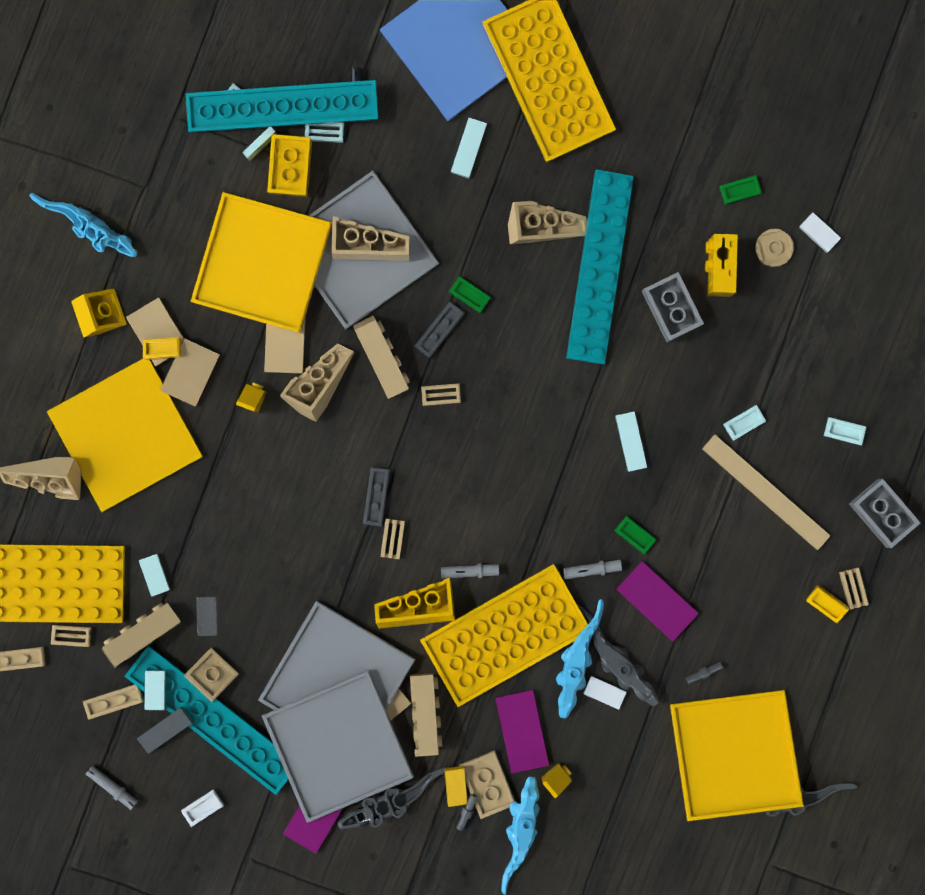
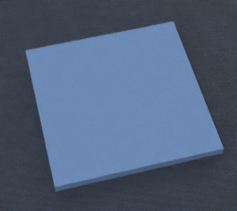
M418 0L379 29L447 121H450L507 78L482 24V21L507 10L500 0Z

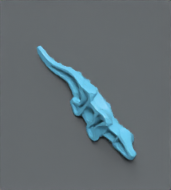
M34 193L30 194L31 199L40 206L67 216L74 224L72 230L79 238L86 236L92 241V246L98 252H103L107 246H110L122 254L136 257L137 250L132 247L131 239L125 235L115 233L114 230L107 226L105 221L91 214L90 211L77 207L72 203L50 202Z
M601 599L598 602L597 611L592 621L578 635L573 645L568 647L561 655L565 663L563 671L556 677L557 684L563 687L558 698L559 716L561 718L569 716L577 702L576 691L583 690L586 686L585 670L592 665L588 647L591 637L601 620L604 602Z
M529 776L521 792V804L515 801L510 804L513 822L512 825L506 828V832L513 845V854L502 878L501 890L504 895L507 894L511 876L525 860L537 834L535 825L539 806L536 802L539 800V791L535 777Z

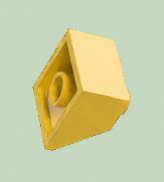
M115 289L83 294L71 301L83 337L98 335L126 325Z

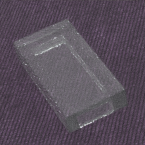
M196 597L197 635H218L217 598Z

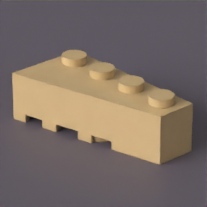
M333 216V259L409 261L410 236L376 229L369 225L365 226Z

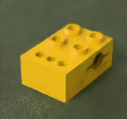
M272 134L267 189L269 194L308 197L312 139L310 137Z
M714 234L706 242V253H709L708 261L705 262V272H708V296L731 297L736 293L738 235Z

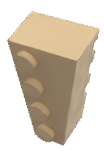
M371 316L354 324V330L387 398L389 399L408 390L407 384L410 381L406 373H401L399 366L402 365L398 356L393 357L390 351L393 349L389 338L385 339L382 334L385 329L381 321L376 322L374 316Z
M162 603L158 604L152 609L154 611L149 616L146 614L142 615L136 620V625L133 627L130 625L126 626L120 631V636L117 638L112 636L103 642L105 646L102 647V650L114 668L181 622L168 603L165 605Z
M434 673L411 674L412 716L416 746L415 757L438 755L439 747H442V735H438L437 729L441 727L440 716L436 715V708H440L439 697H435V689H438V678H434Z

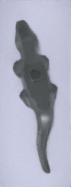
M579 606L578 608L582 615L590 623L593 617L583 607ZM598 625L592 637L600 655L603 670L607 673L612 672L618 678L617 681L621 689L628 690L631 687L639 699L652 706H656L659 703V699L652 685L641 678L644 675V668L639 664H634L628 658L627 649L610 644L603 636Z
M443 767L426 774L409 788H388L381 797L364 799L362 802L363 808L353 809L338 822L339 828H358L368 821L371 827L376 828L386 818L391 816L400 818L406 812L409 805L421 795L427 785L434 778L445 773L444 769L449 767Z
M852 783L834 784L816 791H805L801 787L804 807L766 811L765 813L770 817L776 816L780 812H790L793 816H797L804 812L807 807L821 802L831 794L840 790L856 789L857 786Z

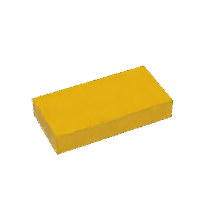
M180 337L143 340V359L145 360L181 357Z
M819 585L806 599L808 603L836 623L849 611L847 605Z
M464 767L445 768L448 807L466 805L467 794Z

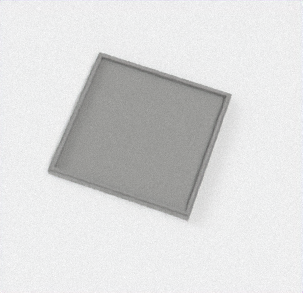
M374 171L368 173L309 215L332 222L333 216L342 220H350L357 224L369 225L376 229L410 236L409 261L337 260L332 258L331 227L314 286L346 330L439 265V262Z
M316 601L258 701L275 710L369 670L384 707L387 709L416 659L326 605Z
M369 670L262 715L307 823L414 778Z

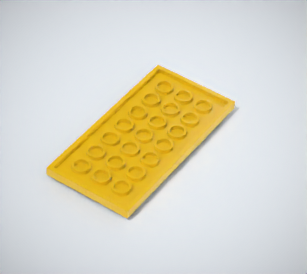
M528 0L482 21L546 162L616 130L557 0Z
M0 545V622L124 623L125 546Z
M552 564L455 619V621L425 636L420 641L457 707L574 642L588 624L555 565Z

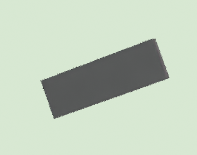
M449 301L414 347L430 358L465 313Z
M374 467L370 469L363 524L382 527L390 474L388 469Z
M181 706L140 735L137 740L149 754L194 721L184 707Z

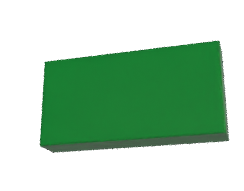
M757 175L719 186L724 205L762 194Z
M460 276L449 291L450 294L479 313L482 312L491 299L489 295Z
M627 516L614 530L644 555L656 541L653 536Z

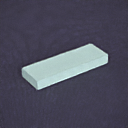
M468 118L451 173L469 179L487 123Z
M635 412L615 416L628 472L647 468Z

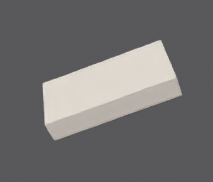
M811 213L799 226L826 253L841 239L814 213Z
M591 676L583 694L619 709L626 691Z
M215 789L182 809L181 812L192 827L223 807L224 803Z

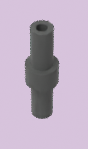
M718 662L710 667L698 669L699 672L685 678L687 684L709 678L711 674L723 669L722 664Z
M471 794L466 806H463L460 813L461 818L456 827L458 830L463 831L468 819H471L474 812L473 808L478 798L477 795Z

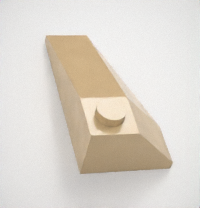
M534 201L513 202L508 222L510 244L584 237L587 218L572 212L557 210L551 206H543Z
M336 344L322 355L320 360L312 367L308 366L305 372L298 378L294 377L281 393V398L300 414L317 422L331 400L354 351Z
M54 457L0 467V477L3 483L24 489L28 488V486L33 487L42 494L45 491L55 493V497L61 499H80L81 470L75 458Z

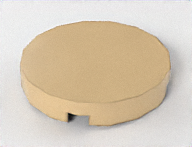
M769 229L763 232L755 244V253L758 260L769 267H779L787 263L794 251L791 237L780 229Z

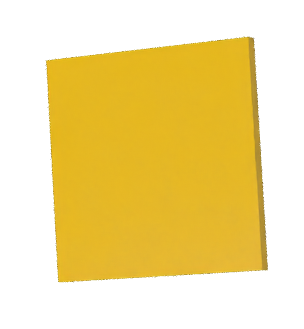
M223 192L191 302L300 333L332 222Z
M150 359L139 360L47 411L72 458H75L81 470V476L101 512L108 510L203 457L170 395L160 391L163 382Z
M785 690L670 704L687 821L804 807Z

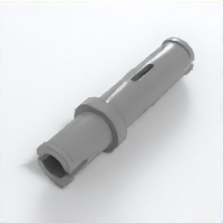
M601 560L599 563L563 568L565 579L598 574L604 576L605 573L622 571L621 560L607 562Z
M477 563V565L441 567L442 578H482V576L499 575V564L481 565V563Z
M94 765L86 773V776L90 777L114 796V800H119L129 810H132L135 807L134 805L138 803L139 800H136L126 792L124 787L117 785Z

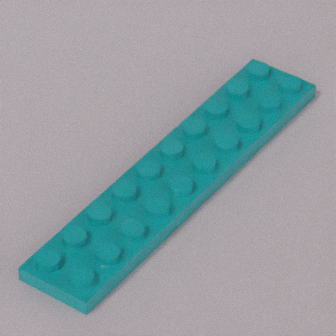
M376 80L186 93L188 132L190 133L379 120Z
M595 170L566 359L605 364L634 176Z
M149 645L124 677L145 692V671L166 670L165 709L173 713L183 706L194 721L188 727L276 795L287 782L288 777L273 742L216 698L211 702L184 677L185 673Z

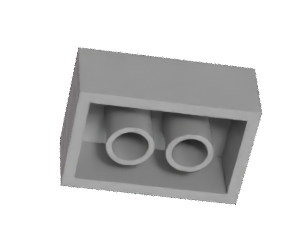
M679 272L642 290L666 342L704 324Z
M877 479L849 503L886 548L895 546L920 524L919 520L883 479Z

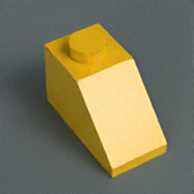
M252 383L251 386L246 384L236 405L259 413L266 391L262 390L263 386Z
M558 763L541 777L542 783L553 797L556 798L572 781L570 777L572 773L566 765L562 767Z

